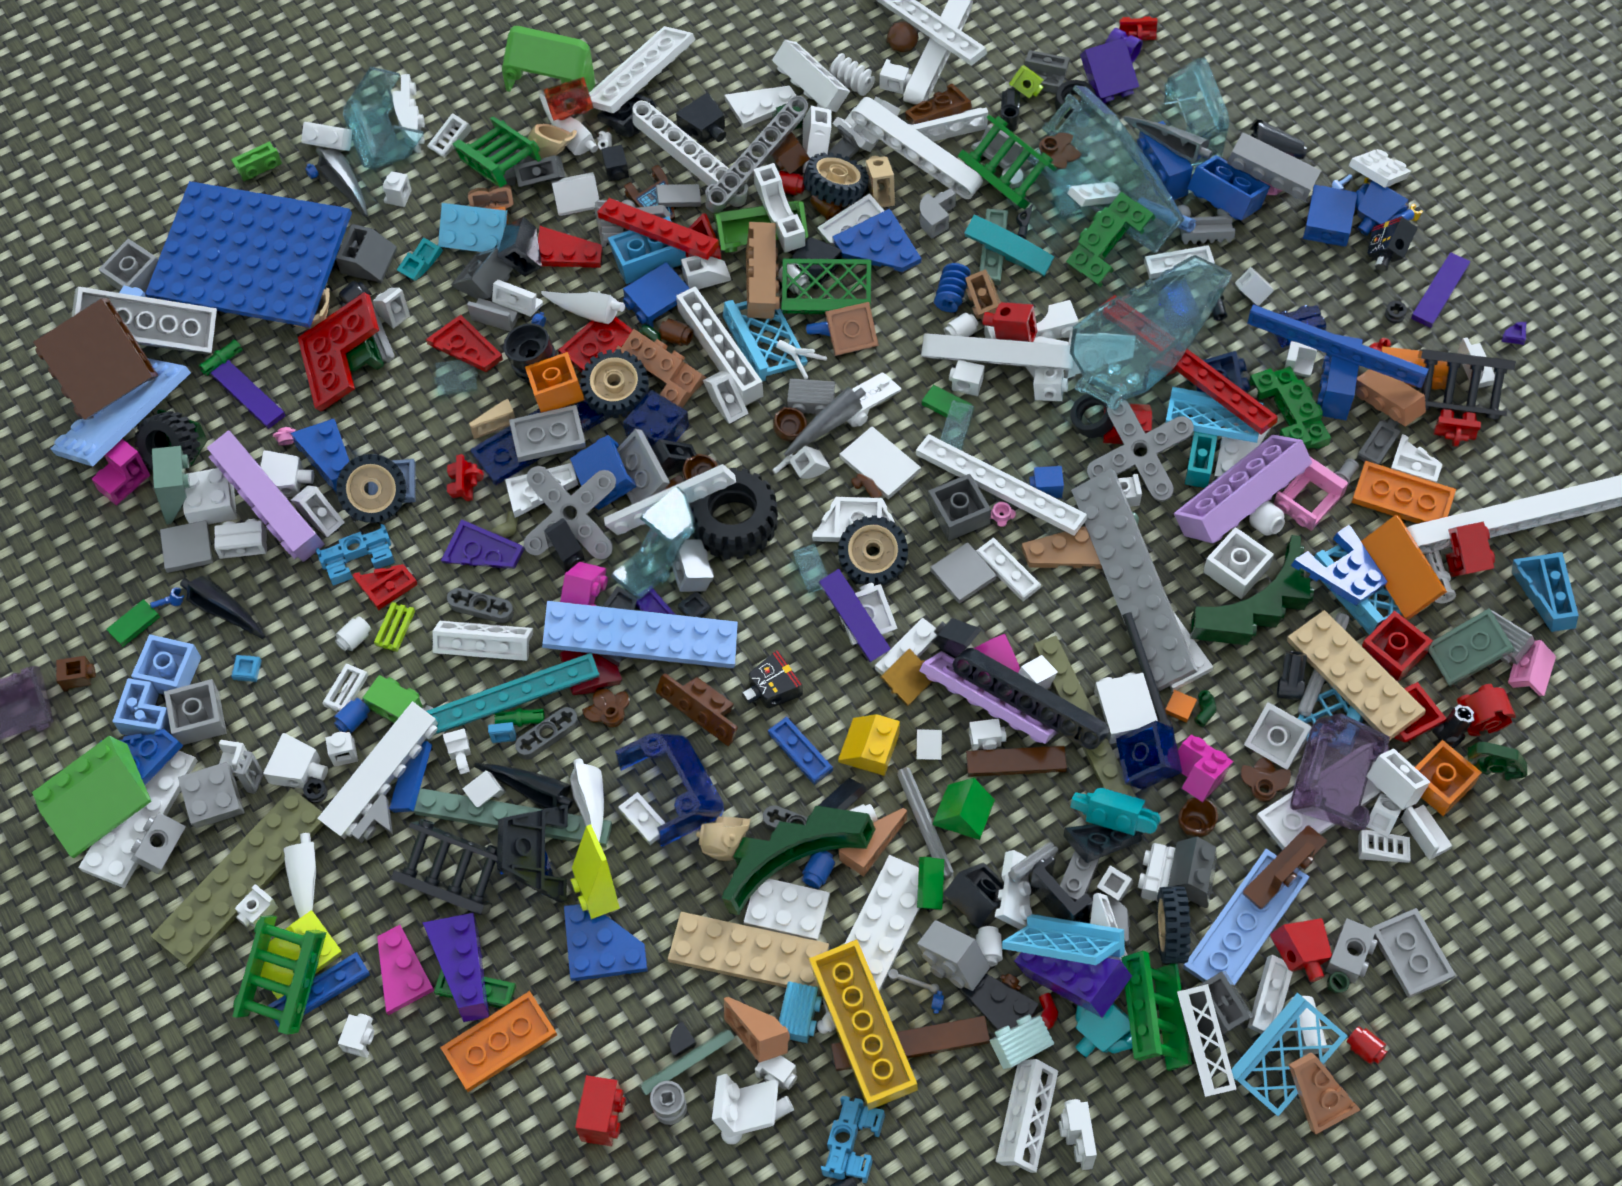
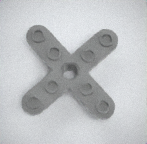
M1120 398L1112 400L1108 405L1107 412L1124 445L1093 460L1087 468L1088 477L1092 479L1110 468L1118 475L1136 466L1151 496L1157 501H1167L1173 495L1174 488L1157 454L1188 439L1194 430L1192 421L1184 416L1176 417L1145 434L1129 403ZM1139 448L1147 450V453L1142 457L1134 454Z
M535 466L531 468L527 473V482L553 512L524 539L526 551L532 555H540L547 550L548 545L544 530L564 518L574 536L593 557L597 559L609 557L613 551V544L587 513L615 488L616 478L614 474L607 470H601L593 475L575 493L570 495L545 467ZM570 505L574 506L577 510L575 518L569 517L566 513V508Z

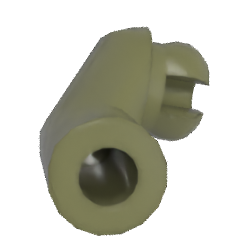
M509 511L506 522L493 528L491 532L504 538L513 536L516 533L518 517L515 518L513 511Z

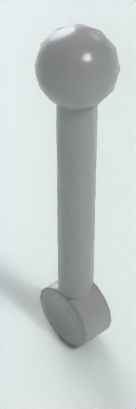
M891 969L888 972L890 980L899 979L929 989L933 994L940 990L937 984L930 985L898 974V971L895 969Z

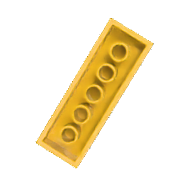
M856 939L809 958L810 967L868 1110L918 1091L916 1079L858 940Z

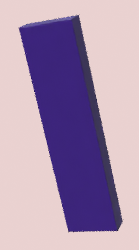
M1450 252L1413 312L1411 319L1432 328L1471 261Z
M229 360L211 372L212 377L267 429H270L286 416L281 408Z
M837 569L818 582L869 662L891 650L840 569Z

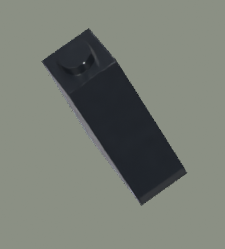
M521 217L505 227L498 250V257L524 277L542 268L536 227L527 219Z

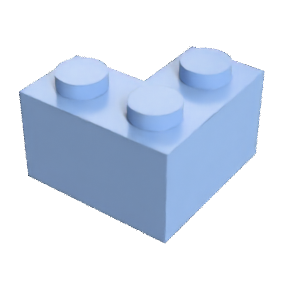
M127 679L112 721L120 734L135 735L142 733L143 735L155 734L156 730L162 729L170 733L167 707L155 706L159 694L151 682Z

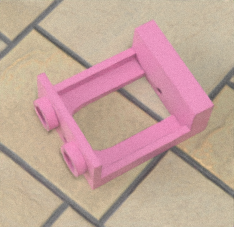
M1311 458L1312 464L1305 469L1304 473L1298 475L1283 492H1277L1274 505L1281 509L1284 514L1289 515L1300 526L1306 527L1310 531L1316 527L1343 497L1348 485L1347 481L1313 458ZM1310 481L1328 493L1312 513L1293 501Z

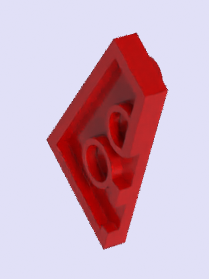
M542 226L539 227L538 243L542 266L601 268L603 255L601 244Z
M461 314L426 339L427 345L484 372H487L503 360L502 354Z

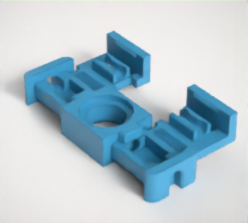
M380 524L382 528L362 535L361 532L339 539V544L323 550H319V547L316 548L323 569H327L333 586L353 579L349 567L346 568L345 564L364 555H373L371 561L375 569L395 563L389 548L391 541L385 525ZM351 544H360L357 549L348 550Z
M842 1096L840 1098L841 1105H843L839 1120H834L827 1143L830 1152L826 1166H821L822 1175L842 1180L845 1178L846 1172L847 1176L862 1178V1182L867 1183L873 1162L872 1156L864 1154V1157L856 1156V1153L852 1151L858 1127L860 1130L863 1127L864 1129L870 1128L871 1132H875V1137L880 1136L885 1118L884 1110L877 1108L868 1110L867 1106L864 1107L861 1099L855 1098L854 1101H850V1097ZM876 1116H878V1119H877V1122H876V1126L873 1127V1126H874V1123H875ZM840 1132H846L850 1135V1138L847 1142L840 1143L835 1140L836 1135ZM864 1160H866L864 1170L861 1171Z

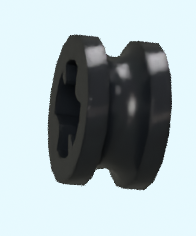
M1400 301L1390 302L1385 311V318L1391 323L1402 322L1407 312L1406 305ZM1393 310H1398L1399 314H1394Z
M317 778L311 779L304 785L303 792L311 803H320L326 799L328 790L322 780ZM314 787H316L320 792L317 795H315L311 790Z

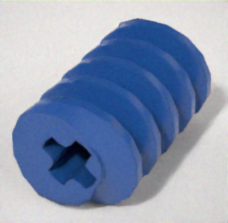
M951 263L944 266L934 298V304L937 308L951 313L958 310V306L963 302L964 291L967 288L965 278L969 277L971 273L968 267L959 263Z

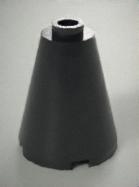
M1254 120L1250 127V130H1254L1251 134L1252 137L1299 160L1304 159L1307 151L1304 141L1263 120Z

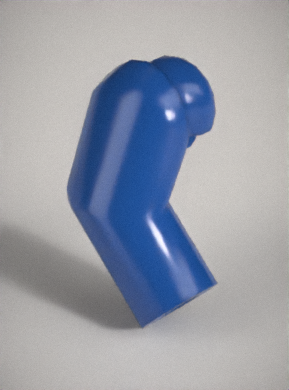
M827 322L807 324L806 331L809 335L822 334L830 337Z

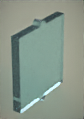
M461 360L435 363L436 377L434 379L437 383L438 396L478 391L476 379L478 372L475 367Z

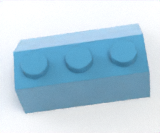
M669 216L663 218V219H666V220H668V221H671V219L669 218ZM631 230L608 237L618 269L626 284L638 280L665 262L671 268L682 265L681 259L687 258L685 251Z

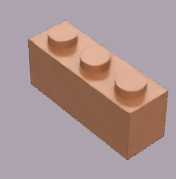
M1370 369L1357 377V396L1374 406L1377 410L1390 416L1394 421L1407 426L1426 413L1425 395L1403 381Z

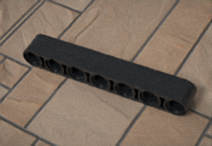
M974 648L965 649L952 663L953 670L958 676L1089 750L1096 749L1108 736V726L1102 720Z

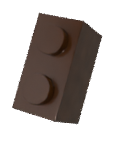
M793 132L771 154L781 170L786 169L789 174L810 160V157Z

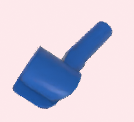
M175 587L171 590L170 596L151 602L150 607L155 608L169 603L173 606H180L185 595L179 596L181 588Z

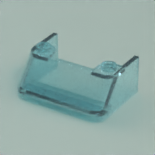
M1205 57L1197 58L1168 78L1167 83L1164 84V103L1166 105L1178 102L1187 124L1186 132L1209 140L1207 149L1213 151L1211 158L1215 155L1222 158L1229 126V116L1207 59ZM1201 157L1196 163L1190 160L1188 161L1190 162L1191 166L1202 164L1208 159Z
M371 66L345 104L343 116L348 129H352V140L363 167L376 169L408 158L423 137L424 132L397 125L392 127L388 117V113L394 107L391 89L400 78V74Z
M678 486L640 517V520L647 524L650 530L639 551L611 575L615 581L639 600L658 583L664 584L671 575L669 570L685 540L695 530L693 526L695 521L686 492Z

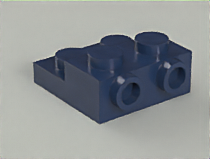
M1236 351L1203 360L1246 393L1248 390H1251L1248 377L1243 375V372L1247 371L1244 358L1240 359ZM1197 387V391H1199V392H1204V391H1202L1200 388Z

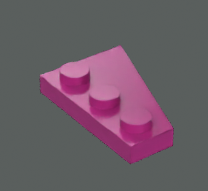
M401 925L377 936L387 1015H390L428 995L434 989Z

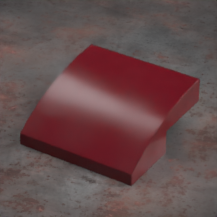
M565 650L560 652L559 656L561 662L564 663L589 653ZM592 653L600 677L570 687L572 695L595 693L599 687L620 685L622 678L618 666L602 656Z

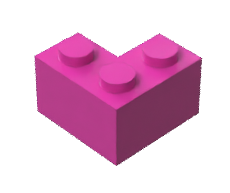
M123 439L104 455L109 464L99 470L92 478L98 491L116 506L150 476L138 451Z
M583 562L577 563L565 573L560 602L597 606L594 605L595 597L606 589L608 577L605 576L606 568Z
M1191 734L1181 744L1170 766L1187 776L1182 789L1203 802L1222 783L1233 761L1222 751L1215 750L1207 745L1203 739Z

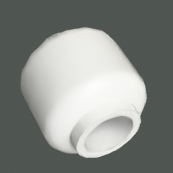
M1267 501L1256 508V511L1250 515L1249 522L1252 527L1266 536L1277 534L1285 524L1284 513L1277 506Z

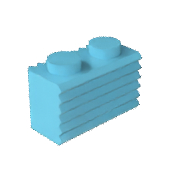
M788 982L779 1022L788 1029L790 1040L808 1043L809 1036L814 1037L817 1021H813L815 1011L820 1012L822 997L819 996L818 987Z

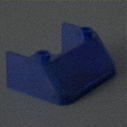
M651 733L616 750L615 754L618 767L622 771L648 757L656 758L667 753L686 787L687 792L681 794L675 800L674 806L678 817L657 827L659 841L663 847L701 828L702 824L717 820V817H721L724 812V804L685 736Z

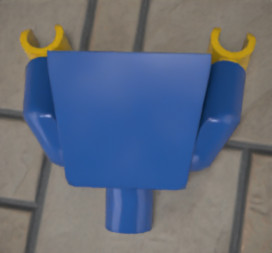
M1367 177L1364 180V184L1356 191L1355 207L1358 217L1363 220L1357 229L1367 236L1374 226L1401 216L1408 221H1417L1423 212L1422 210L1419 212L1415 211V204H1412L1410 209H1408V199L1373 180L1369 183V178Z

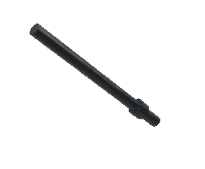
M1132 612L1125 613L1122 616L1141 672L1145 677L1159 721V732L1163 734L1168 750H1177L1178 746L1172 732L1174 727L1172 721L1168 720Z

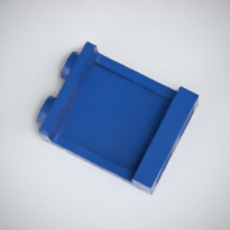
M1314 185L1303 239L1346 247L1351 232L1357 192Z
M665 262L623 288V302L628 310L632 309L635 312L638 321L642 325H650L653 328V320L677 305L676 296L690 288Z
M609 435L598 439L596 443L579 451L570 458L581 486L601 470H607L614 474L616 478L615 488L594 506L598 510L637 487L634 479L625 470L617 451L618 443Z

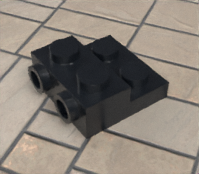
M635 94L633 98L629 99L615 113L602 110L597 114L599 122L612 126L617 134L630 138L641 132L632 121L634 104L638 101H646L654 108L656 106L652 99Z

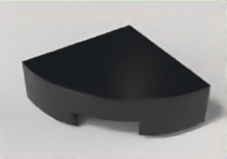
M683 1021L674 1028L670 1037V1048L674 1059L697 1045Z

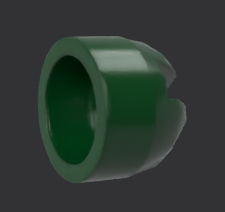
M1335 972L1329 975L1327 987L1331 992L1342 993L1349 988V978L1345 973ZM1332 979L1339 987H1341L1340 989H1338L1337 986L1332 982Z

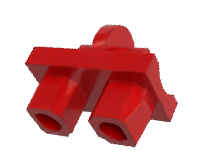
M1144 16L1138 19L1122 17V19H1119V29L1126 32L1128 37L1133 35L1141 40H1156L1158 20L1157 18H1151V16Z
M1443 409L1436 422L1434 435L1445 436V439L1452 440V446L1458 447L1460 441L1476 440L1477 433L1481 428V422L1477 421L1475 413L1466 412L1463 413L1461 419H1456L1452 410Z
M463 454L456 455V462L447 465L448 476L451 479H456V482L447 485V493L452 498L463 497L466 501L473 500V487L477 486V482L483 480L484 472L477 469V464L467 462Z

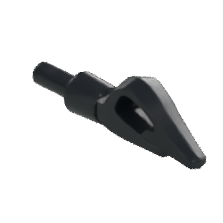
M1033 204L1016 216V222L1020 226L1017 235L1023 239L1027 237ZM1023 214H1025V220L1020 218Z

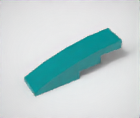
M973 215L964 233L965 237L984 244L986 249L1005 256V260L1044 277L1054 260L1053 255L1033 243L977 215Z

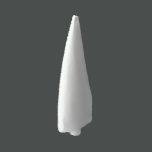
M539 95L551 125L562 128L570 133L574 129L577 131L575 137L567 145L574 155H581L589 150L594 153L598 150L592 134L578 120L558 109L544 95Z
M541 292L544 297L561 308L600 323L609 324L615 318L618 311L623 312L625 309L624 303L618 302L611 295L596 292Z
M576 759L573 762L574 769L570 777L573 798L581 812L585 825H592L597 839L600 841L604 816L602 773L597 767L584 764L582 759Z
M310 833L300 834L301 844L284 848L289 886L299 918L309 911H313L316 861L314 842H311Z

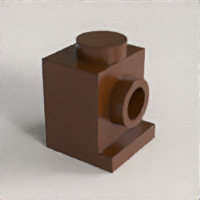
M86 656L56 660V681L64 692L69 691L70 688L91 685V678L96 677L94 664H90Z

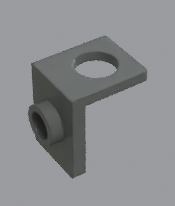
M838 125L837 128L842 139L829 152L834 153V156L838 153L842 154L843 158L845 156L851 158L860 148L853 135L841 125Z

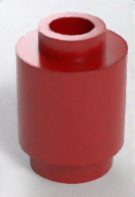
M786 171L779 172L785 194L796 196L803 194L805 186L801 174H789Z
M1358 1026L1346 1041L1351 1046L1350 1049L1370 1065L1374 1062L1379 1064L1388 1053L1385 1050L1387 1044L1367 1028L1362 1029Z

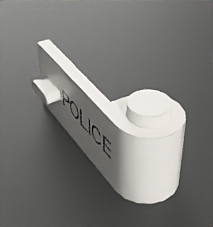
M883 372L853 388L852 390L855 392L862 387L866 395L860 399L863 408L847 420V422L852 427L862 426L868 419L867 414L870 408L899 393L901 388Z

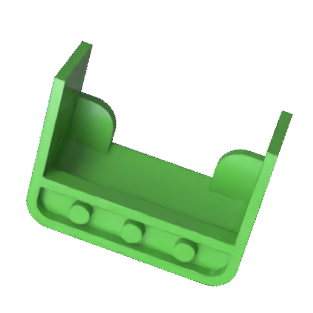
M521 26L511 27L507 37L502 65L506 91H511L515 80L522 77L523 71L561 80V85L565 91L578 94L580 108L585 109L583 98L595 86L589 45L583 40Z
M799 200L789 201L790 209L794 215H798L805 230V238H807L808 231L804 204ZM764 205L713 213L720 250H724L725 253L738 251L737 247L747 244L749 222L771 223Z

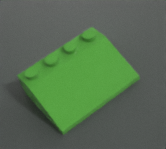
M111 736L106 737L32 792L40 813L72 858L77 857L152 802L128 745Z

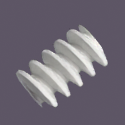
M843 53L836 57L829 69V72L837 80L862 96L870 91L875 82V77H871L872 71L870 69L865 70L864 65L858 67L857 61L852 62L850 57L845 59V54Z

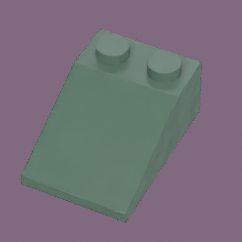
M181 446L152 449L154 490L166 524L173 522L187 498L186 488H190L189 474H185V469L189 468V459L187 454L183 455Z

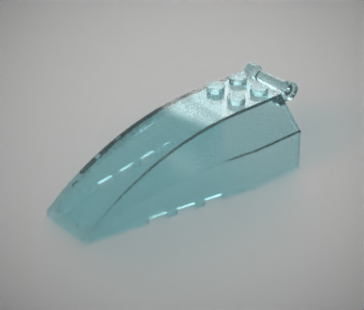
M1075 85L1073 90L1081 96L1080 103L1074 96L1068 94L1064 99L1063 105L1049 122H1045L1042 129L1049 136L1053 137L1058 133L1072 134L1073 140L1071 145L1080 151L1081 157L1076 161L1067 162L1066 169L1057 168L1054 172L1046 166L1041 173L1066 193H1068L1071 186L1106 182L1115 183L1121 192L1135 202L1140 203L1155 215L1154 221L1150 219L1143 228L1145 232L1142 235L1132 227L1126 233L1156 253L1185 219L1158 174L1117 115L1087 87ZM1072 107L1074 109L1073 112L1056 131L1055 127ZM1039 148L1036 149L1035 151H1037L1041 155ZM1032 154L1027 158L1034 166L1039 162ZM1111 203L1092 205L1087 207H1090L1095 212H1098L1100 210H1103L1105 207L1108 208L1111 205Z
M1193 255L1176 264L1173 268L1162 272L1159 278L1147 280L1145 285L1138 289L1135 287L1130 289L1129 294L1124 297L1117 296L1099 306L1073 327L1069 353L1083 375L1078 380L1075 389L1080 393L1085 392L1103 401L1113 410H1116L1123 400L1147 392L1172 371L1186 352L1232 278V272L1197 255ZM1092 383V384H1094L1095 386H1097V387H1099V388H1101V389H1103V390H1105V391H1107V392H1109V393H1111V394H1113V395L1111 396V395L1105 393L1104 391H1102V390H1100V389H1098V388H1096V387H1094V386H1092V385H1090V384Z

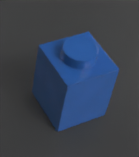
M1062 466L1034 467L1033 476L1029 477V485L1054 498H1062L1064 488Z

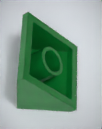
M974 777L949 784L934 818L933 825L980 840L995 799Z

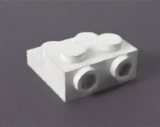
M873 583L861 586V591L855 594L880 633L883 635L896 630L897 626L881 584L874 586ZM841 619L842 624H844L851 645L857 644L856 640L854 639V637L848 630L847 626Z
M1078 1099L1068 1100L1064 1103L1065 1109H1063L1061 1121H1059L1060 1135L1066 1138L1067 1145L1076 1144L1074 1146V1155L1076 1162L1081 1163V1169H1092L1097 1153L1088 1102H1080Z

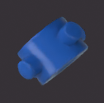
M310 163L307 164L305 171L309 178L313 179L319 176L315 166Z
M543 312L537 313L533 316L531 323L543 327L546 317H544Z
M937 991V994L933 996L931 1009H934L933 1013L935 1014L942 1011L944 1002L942 991Z

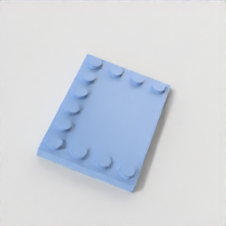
M148 358L159 375L158 377L143 383L93 415L94 418L89 420L82 418L75 421L67 434L61 435L55 440V445L51 450L56 456L94 466L191 372L183 365Z

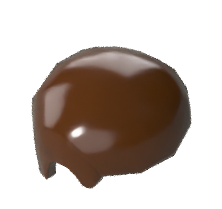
M900 21L894 23L889 28L886 43L890 44L892 50L900 52L911 51L917 45L919 39L918 32L908 22Z
M783 407L773 418V430L776 436L784 441H794L807 426L803 413L796 408Z
M697 454L686 459L682 469L685 480L691 479L718 465L711 456Z
M1190 798L1178 814L1179 827L1192 837L1207 836L1213 831L1218 821L1217 808L1210 800L1205 799L1202 802L1197 798Z

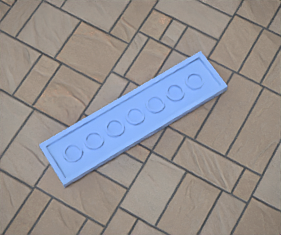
M547 601L542 648L734 669L737 622Z

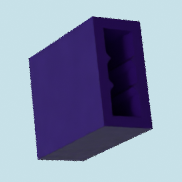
M1124 38L1086 49L1080 54L1088 83L1095 90V103L1102 101L1103 104L1114 101V97L1119 95L1122 98L1134 94L1133 91L1140 87Z

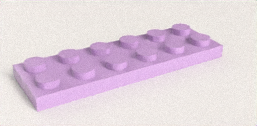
M942 651L925 661L920 668V672L924 673L929 680L943 684L948 691L954 694L962 695L967 698L970 704L981 706L991 716L1005 720L1013 729L1024 731L1036 742L1046 744L1058 734L1055 730L958 676L952 667L954 658Z

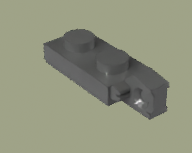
M1391 417L1388 422L1385 420L1379 421L1359 451L1357 459L1364 463L1368 461L1380 465L1400 435L1401 429L1398 428L1400 423L1394 421Z

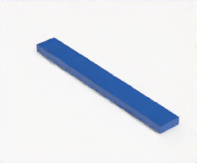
M1254 304L1250 310L1247 322L1249 325L1422 388L1429 370L1425 367Z

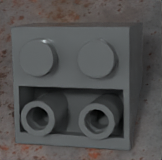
M352 224L336 256L341 274L382 283L397 251V246L372 228Z
M1221 971L1199 985L1208 984L1222 1035L1254 1017L1226 971ZM1205 992L1190 994L1191 1005L1202 1011L1207 1003ZM1208 1006L1204 1013L1211 1017ZM1193 1010L1195 1019L1197 1020L1200 1014ZM1202 1016L1198 1027L1207 1037L1211 1035L1214 1025L1213 1021ZM1216 1032L1212 1037L1213 1041L1217 1039Z

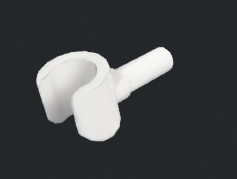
M790 454L772 470L773 473L777 474L786 465L791 464L789 460L794 455Z

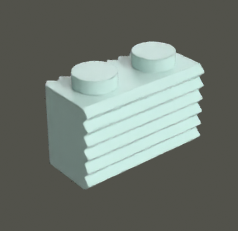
M1028 1014L1016 1020L1018 1025L1010 1029L1008 1025L995 1031L996 1037L989 1041L1003 1069L1011 1068L1054 1045V1041L1049 1035V1031L1041 1016L1031 1017Z

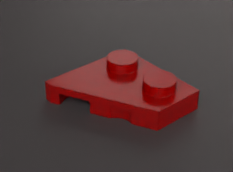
M404 564L392 566L388 569H374V573L360 575V572L352 575L378 611L418 585L416 579Z

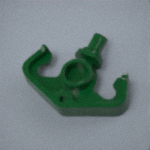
M1477 742L1473 746L1468 747V761L1472 762L1474 758L1481 754L1489 755L1479 758L1477 763L1473 764L1482 772L1481 774L1489 775L1490 773L1504 772L1506 781L1525 778L1528 775L1527 762L1517 749L1489 742Z

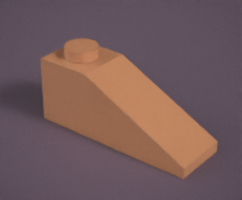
M902 808L873 822L876 830L867 849H838L839 861L864 877L907 821V810Z
M730 997L724 998V1020L759 1062L788 1053L789 1031L775 1017Z

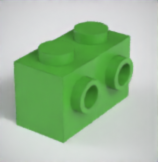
M380 675L362 697L364 703L371 711L393 723L398 720L412 701L423 708L419 698L420 695L411 688L406 690L393 678L388 677L386 679Z

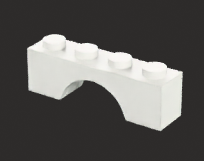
M772 163L754 169V185L771 223H776V234L784 252L804 247L805 230L798 215H794L790 209L784 193L782 179L775 164Z
M1070 300L1049 305L1046 317L1037 323L1038 332L1035 338L1039 336L1051 339L1069 338L1070 332H1077L1079 321ZM985 325V338L997 339L994 327Z

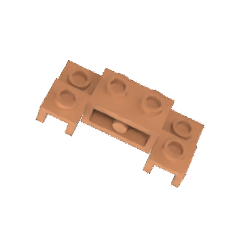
M633 329L623 346L620 347L618 345L616 349H621L622 353L628 351L631 356L634 354L637 356L638 361L641 360L646 370L666 382L665 388L657 399L680 413L688 399L702 386L703 380L707 377L683 362L685 357L675 350L672 354L666 350L668 346L660 340L656 339L653 342Z

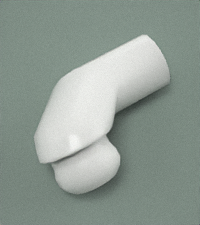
M600 131V135L597 137L599 149L612 147V135L609 132Z

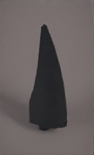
M201 576L193 581L184 578L180 582V586L187 590L186 600L202 611L228 621L261 639L266 637L247 611L208 577Z
M484 763L474 764L475 768L482 772L488 771L492 773L495 779L508 785L534 804L543 808L568 805L570 809L573 805V799L567 797L571 785L518 768Z

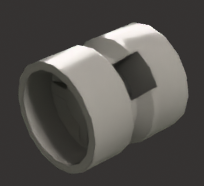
M673 1081L661 1082L653 1088L650 1101L658 1121L667 1125L680 1122L687 1112L683 1089Z

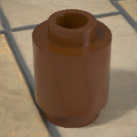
M818 195L811 197L812 207L826 220L842 212L841 203L838 206L834 205L832 201L830 204L826 203V199L819 200Z
M668 318L661 323L659 334H661V339L680 346H688L693 338L694 330L687 324Z

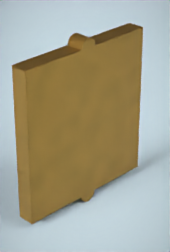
M910 648L880 676L891 688V693L896 694L906 706L932 682L924 673L920 672V668L925 661H921Z

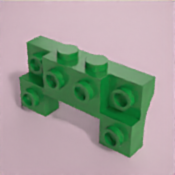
M1120 192L1108 208L1105 207L1096 213L1091 226L1081 232L1080 240L1078 241L1079 245L1066 260L1067 264L1101 288L1103 285L1101 281L1109 272L1112 273L1114 271L1103 260L1130 227L1142 235L1145 232L1143 228L1150 219L1154 221L1155 215L1137 201L1135 202L1123 192Z
M1291 366L1275 372L1270 368L1250 376L1249 383L1250 386L1255 385L1257 388L1258 400L1275 395L1274 401L1288 424V427L1280 430L1279 436L1303 440L1306 449H1319L1329 445L1331 436L1321 420L1323 416L1322 408L1314 401L1310 387L1306 386L1302 379H1297Z

